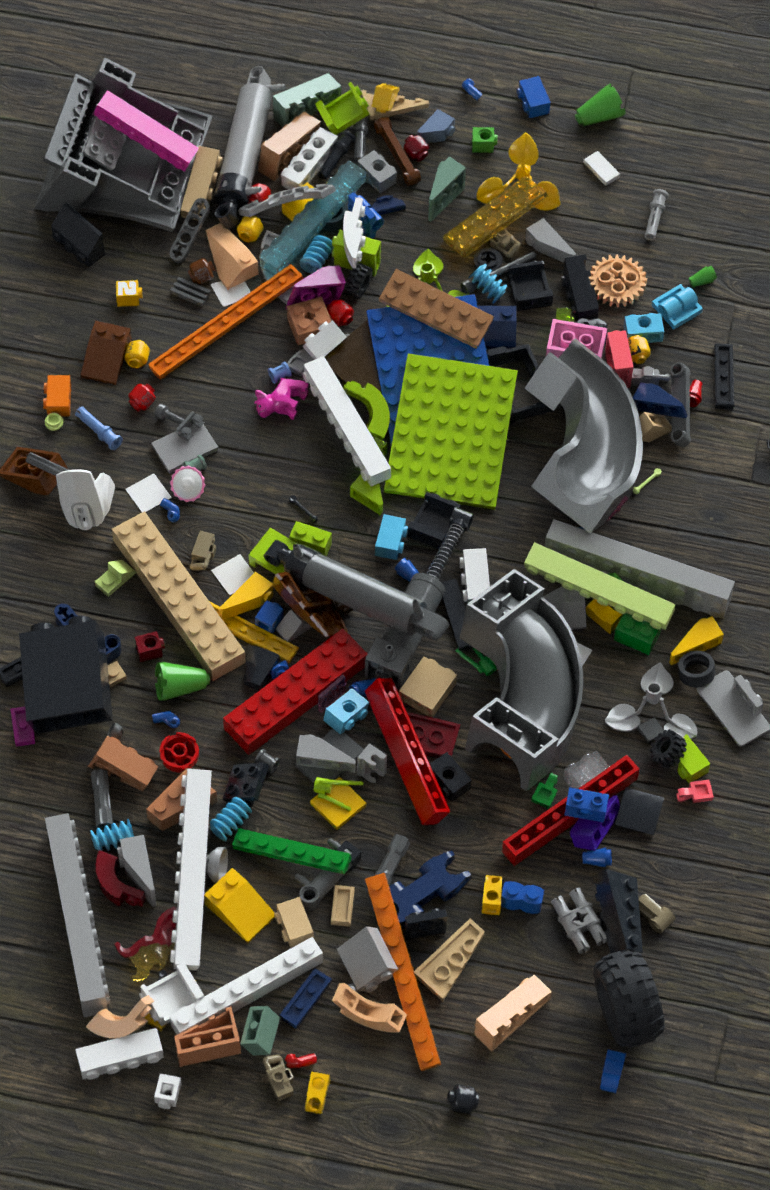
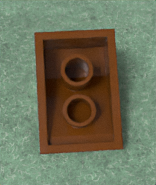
M95 321L90 334L81 377L116 385L125 362L124 355L127 345L132 342L131 328Z
M17 446L1 467L0 476L33 493L49 495L57 484L56 476L27 463V455L32 452L68 469L62 457L56 452Z

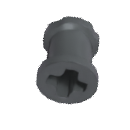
M262 749L257 754L254 763H266L269 766L268 772L272 774L277 769L280 759L272 757L266 753L265 749Z

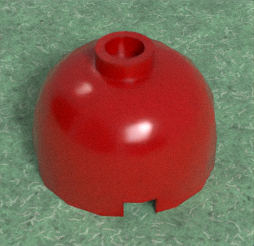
M178 732L176 735L165 737L161 742L159 749L160 758L163 765L171 772L182 773L186 768L192 769L196 765L199 757V747L191 735Z

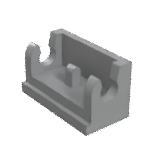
M369 743L357 757V775L364 777L372 783H376V779L370 775L372 772H376L382 777L386 774L387 755Z

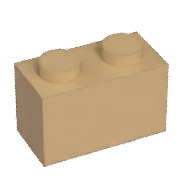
M300 897L277 904V912L274 913L277 924L282 925L283 930H281L283 940L284 942L288 941L290 948L313 937V930Z

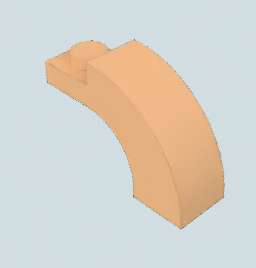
M149 995L142 998L131 1012L123 1017L116 1016L105 1008L93 1017L86 1028L106 1038L127 1036L148 1022L144 1017L151 1011L152 1008L150 1006L154 1000Z

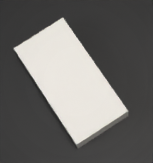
M598 151L584 159V164L605 186L620 177V173Z

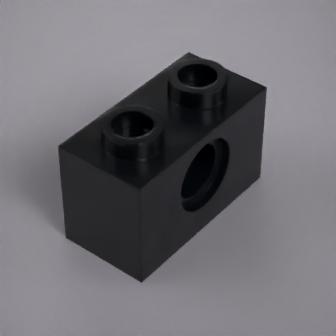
M448 752L430 763L443 795L446 798L449 797L452 802L471 789L472 780ZM450 776L452 777V779L447 780L444 777Z

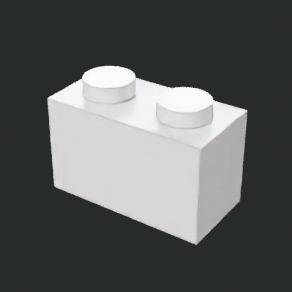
M333 320L329 324L325 321L318 327L319 332L315 336L312 333L304 340L306 344L302 347L314 360L322 356L325 357L346 338L345 334Z

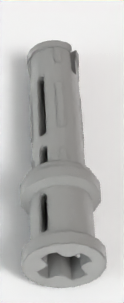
M656 189L652 194L653 201L649 206L651 213L644 235L647 240H655L661 213L665 211L664 204L665 200L668 199V193L662 189Z

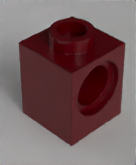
M157 631L135 637V646L140 662L163 657L162 649H165L163 638H159ZM154 645V647L148 648L147 646Z

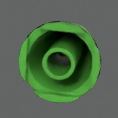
M608 84L576 110L575 118L579 125L587 126L623 117L626 115L625 108L621 109L620 107L622 101L616 89L611 87V84Z
M157 662L155 677H157V683H155V688L160 701L206 689L207 685L210 684V675L206 673L205 669L166 662Z

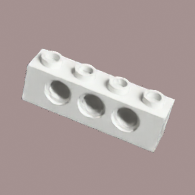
M321 127L316 133L314 132L308 143L302 146L300 153L292 158L290 165L283 169L281 173L282 186L292 189L303 186L307 182L310 183L332 153L334 143L338 142V136Z

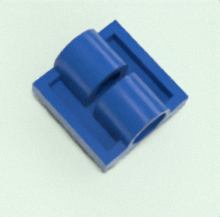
M352 193L348 196V211H353L355 198L363 199V206L366 209L364 217L360 218V221H362L361 228L363 229V236L373 239L375 238L376 231L384 224V219L361 195L357 196L355 193Z

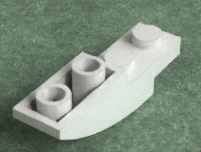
M355 198L353 211H345L343 222L345 253L351 267L355 269L357 262H361L362 251L360 249L365 246L366 236H363V229L361 228L362 221H360V218L364 217L366 209L363 206L362 198Z

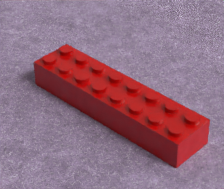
M342 628L223 718L224 730L250 755L319 703V695L342 676L340 684H344L364 669L368 653Z

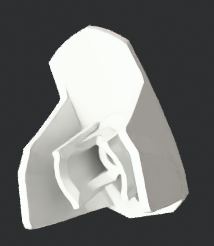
M67 470L58 473L56 479L59 500L68 523L82 530H89L93 526H99L110 510L115 490V484L110 476L100 473L95 480L92 473L87 470Z

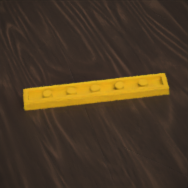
M210 602L219 615L220 607ZM237 615L223 620L235 637L253 646L280 655V660H286L288 664L299 650V647Z

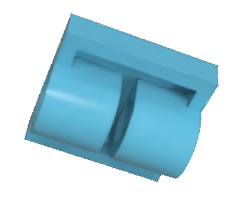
M681 284L652 301L654 309L661 313V316L673 329L678 328L703 312V308L698 303L697 295L690 287L684 288Z

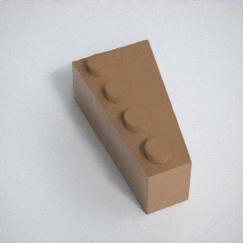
M303 112L296 116L289 124L284 125L279 132L274 133L269 140L264 141L260 148L261 155L258 172L275 181L279 177L278 173L280 170L283 171L284 168L288 167L287 164L290 160L300 153L302 146L308 143L314 132H317L321 121Z

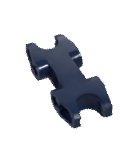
M452 851L435 856L425 862L419 868L422 877L407 887H404L400 881L389 886L401 929L405 928V916H409V914L414 912L425 913L421 907L437 896L443 902L448 901L457 895L471 880L472 875L469 871H464L458 875H452L446 871L447 866L455 859V854Z

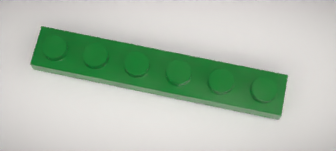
M240 828L232 843L233 849L344 875L352 858L349 853Z

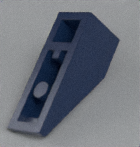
M640 383L633 396L637 411L687 418L688 416L683 403L658 385Z

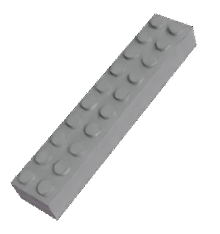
M553 519L545 540L546 548L605 574L616 573L624 582L662 599L673 601L677 605H685L695 611H702L713 617L724 619L731 601L735 581L593 532L589 533L584 529Z
M69 813L47 817L45 822L83 1017L96 1015L105 1008L107 1009V1005H111L75 822L70 820Z

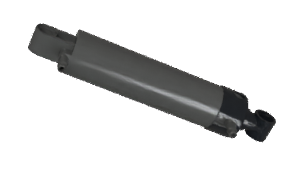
M274 540L263 555L264 559L275 567L282 564L284 572H288L296 584L309 588L406 635L412 636L418 633L433 641H439L449 627V623L445 618L427 610V604L424 601L322 555V553L305 545L294 544L293 550H290L283 542Z

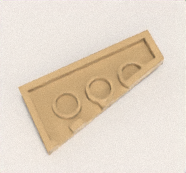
M469 919L414 971L416 978L443 1002L485 935V931L473 920Z

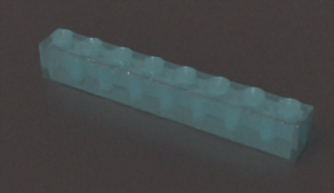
M350 160L345 165H341L337 174L334 177H330L326 183L334 185L336 191L323 199L314 198L312 201H308L304 210L295 215L293 222L284 227L282 234L278 238L273 239L271 246L267 250L262 251L259 256L260 267L274 276L289 266L327 222L348 201V196L355 193L366 181V171Z

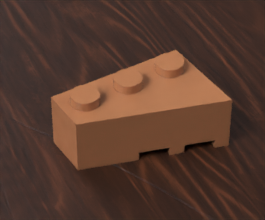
M109 736L105 738L88 765L92 769L96 766L107 770L108 776L111 773L119 776L121 782L141 791H144L159 767L150 758L142 757L135 749L127 748L117 738Z
M187 768L146 809L148 820L162 831L179 823L180 813H183L184 806H180L181 794L185 793V787H181L182 775H186ZM210 788V804L212 805L217 802V792Z
M231 1006L216 1017L215 1015L209 1017V1020L199 1026L196 1024L174 1036L180 1067L241 1054L240 1040Z

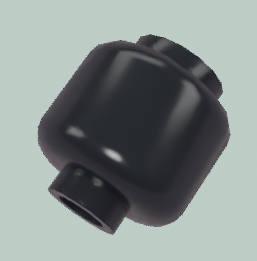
M457 1084L452 1090L448 1091L447 1103H450L452 1111L471 1113L478 1106L479 1094L476 1093L474 1087Z

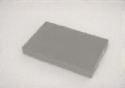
M194 424L190 427L192 430L191 434L194 435L190 440L180 437L178 432L175 431L151 443L153 450L169 474L180 469L184 461L189 462L197 458L199 454L206 457L218 451L217 444L204 424L200 428Z

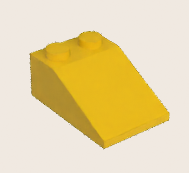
M233 868L204 894L205 905L247 943L275 918L274 911L248 881Z

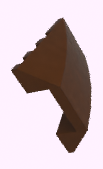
M288 572L275 575L273 587L296 614L325 637L333 636L342 628L348 633L340 613L334 610L330 598L296 584Z

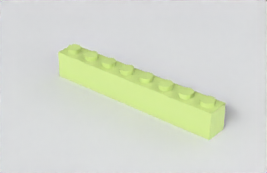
M535 542L524 562L525 568L529 573L533 575L540 574L544 576V579L552 583L556 581L567 590L572 591L574 589L579 591V594L585 598L592 597L597 599V602L603 606H613L617 612L622 614L626 612L633 615L632 617L637 621L643 622L644 620L649 622L650 626L660 630L662 628L666 630L675 610L674 603Z

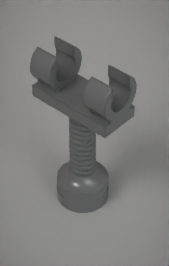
M159 404L154 413L155 417L161 420L167 418L179 424L177 428L178 435L186 440H190L194 436L191 434L192 430L190 429L193 424L200 428L205 423L202 421L204 418L193 411L184 419L169 412V407L164 404Z

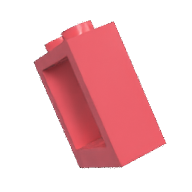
M626 331L608 332L605 348L607 364L615 370L627 388H630L633 363Z

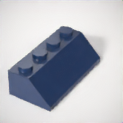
M477 306L478 309L494 316V320L484 336L485 347L492 349L502 346L506 347V349L516 347V306Z

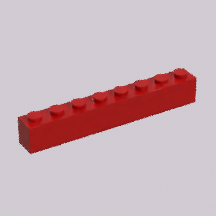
M377 678L365 690V694L422 825L438 824L450 813V809L393 679Z
M626 755L579 789L609 794V799L638 779L640 769ZM567 797L503 841L502 853L514 866L580 819L564 815Z

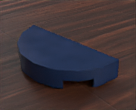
M386 195L377 198L372 208L379 215L404 210L406 205L403 200L394 198L392 195Z

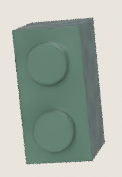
M268 1006L250 1007L240 1044L252 1055H270L280 1017Z

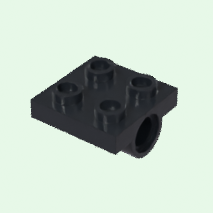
M264 762L233 765L223 800L226 803H231L234 797H238L250 808L253 807L254 801H258L269 766Z

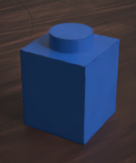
M266 600L255 617V625L273 634L284 618L283 608L275 602L272 603Z

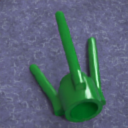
M474 647L473 650L481 659L479 661L480 666L459 649H456V653L474 666L480 674L484 672L486 676H489L497 670L495 663L489 657H484Z

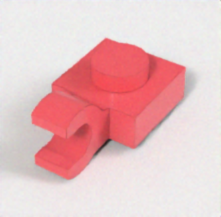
M709 780L690 782L689 788H679L676 794L678 802L692 798L693 803L712 801L714 798Z

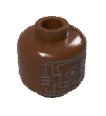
M205 258L189 265L190 269L187 270L193 283L196 282L199 285L212 280L214 277L213 272L216 271L212 262H207Z

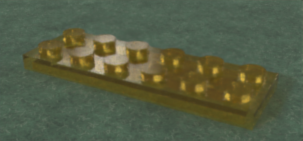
M524 176L443 235L442 238L445 243L465 258L547 198V192L527 176Z

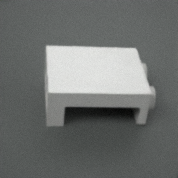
M184 962L177 965V971L148 987L145 984L141 985V993L139 994L141 999L149 995L154 1000L150 1006L152 1008L150 1015L154 1021L158 1020L161 1026L170 1022V1015L204 997Z

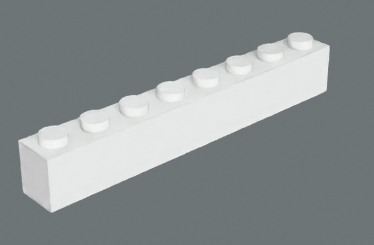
M322 356L304 364L302 375L305 382H309L311 385L312 394L314 397H318L321 409L327 412L330 424H334L336 427L337 436L339 439H343L346 451L352 454L353 463L356 467L359 466L363 480L368 481L370 486H374L390 479L391 467L325 357Z
M313 937L307 939L170 1015L171 1027L176 1035L196 1024L198 1026L203 1024L213 1015L216 1017L225 1012L226 1008L230 1006L234 1013L323 963L321 949Z

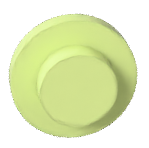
M58 413L48 414L45 418L46 428L52 431L59 430L63 426V418Z

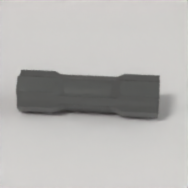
M104 769L94 770L91 772L94 792L96 829L104 830L106 825L111 829L113 819L110 806L108 771Z
M398 834L393 836L388 846V851L374 876L385 873L390 885L392 876L410 845L408 838Z

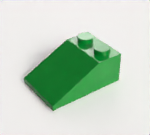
M625 612L616 627L614 641L650 655L662 628L660 630L650 626L649 622L644 620L643 622L637 621L632 617L633 615Z

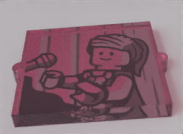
M341 675L318 695L317 705L320 713L345 693L347 683L344 675Z

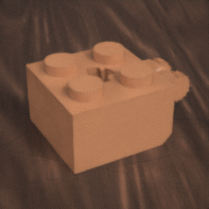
M322 297L287 306V319L297 345L305 344L304 340L313 333L315 336L319 332L318 327L325 321L328 324L331 322Z

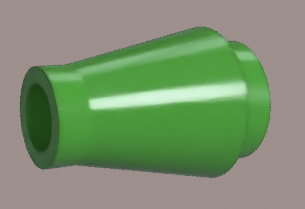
M705 266L690 277L689 282L694 288L713 283L717 276L712 266Z

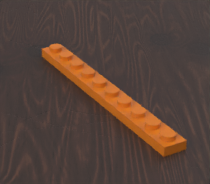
M290 264L148 364L149 369L161 380L293 287L294 284L303 279V275Z
M381 873L366 878L365 881L381 936L398 968L393 973L403 1011L407 1014L406 1022L420 1070L424 1071L441 1065L386 874Z

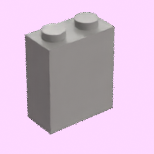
M366 926L337 948L358 991H374L377 989L378 984L390 979L393 976L392 974L398 970L378 928Z

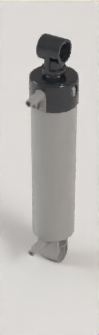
M256 66L250 71L247 84L243 85L240 89L220 175L213 198L219 205L215 211V216L226 229L236 226L239 221L236 211L248 204L250 194H257L262 191L261 187H252V181L273 97L272 93L286 89L285 84L271 85V79L262 66Z

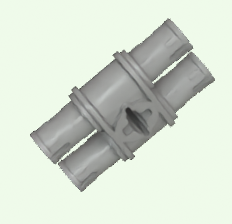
M576 888L577 892L573 889L569 893L577 907L576 909L569 910L562 896H558L559 900L554 898L551 904L559 915L558 921L564 927L567 938L572 939L579 954H583V949L587 952L591 947L582 933L590 931L598 946L602 945L601 941L603 944L606 943L607 938L601 927V919L594 912L592 903L587 902L580 888Z

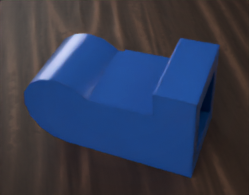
M612 1050L607 1051L600 1090L612 1093L617 1092L626 1057L625 1053Z

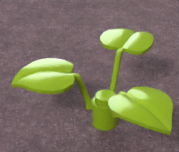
M427 249L414 263L413 271L418 276V280L426 284L435 281L437 288L443 291L436 276L442 272L443 263ZM458 290L448 292L453 297L466 296L465 293Z

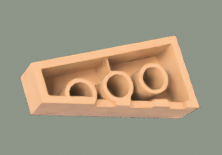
M535 975L524 979L519 987L511 991L506 997L476 1019L475 1036L492 1052L551 999L552 991Z

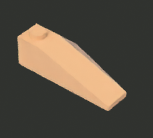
M221 223L206 230L218 278L227 290L258 275V261L234 234L224 228Z

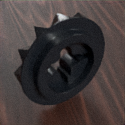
M482 248L474 255L475 268L486 264L485 271L489 269L494 271L501 267L502 255L496 249ZM487 256H489L490 264L486 263Z

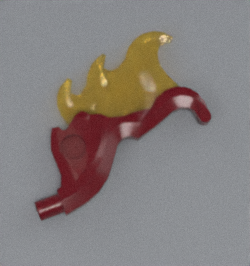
M173 906L161 914L152 936L145 935L129 948H123L119 942L115 943V948L119 955L128 958L136 966L137 973L131 976L130 979L134 981L144 980L156 964L160 965L159 971L165 967L171 950L175 948V943L171 942L172 930H176V923H173V911H177V907Z

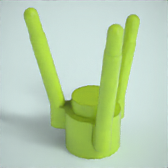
M316 777L314 792L318 793V798L325 799L348 811L351 810V807L326 794L331 793L332 785H363L362 781L330 780Z

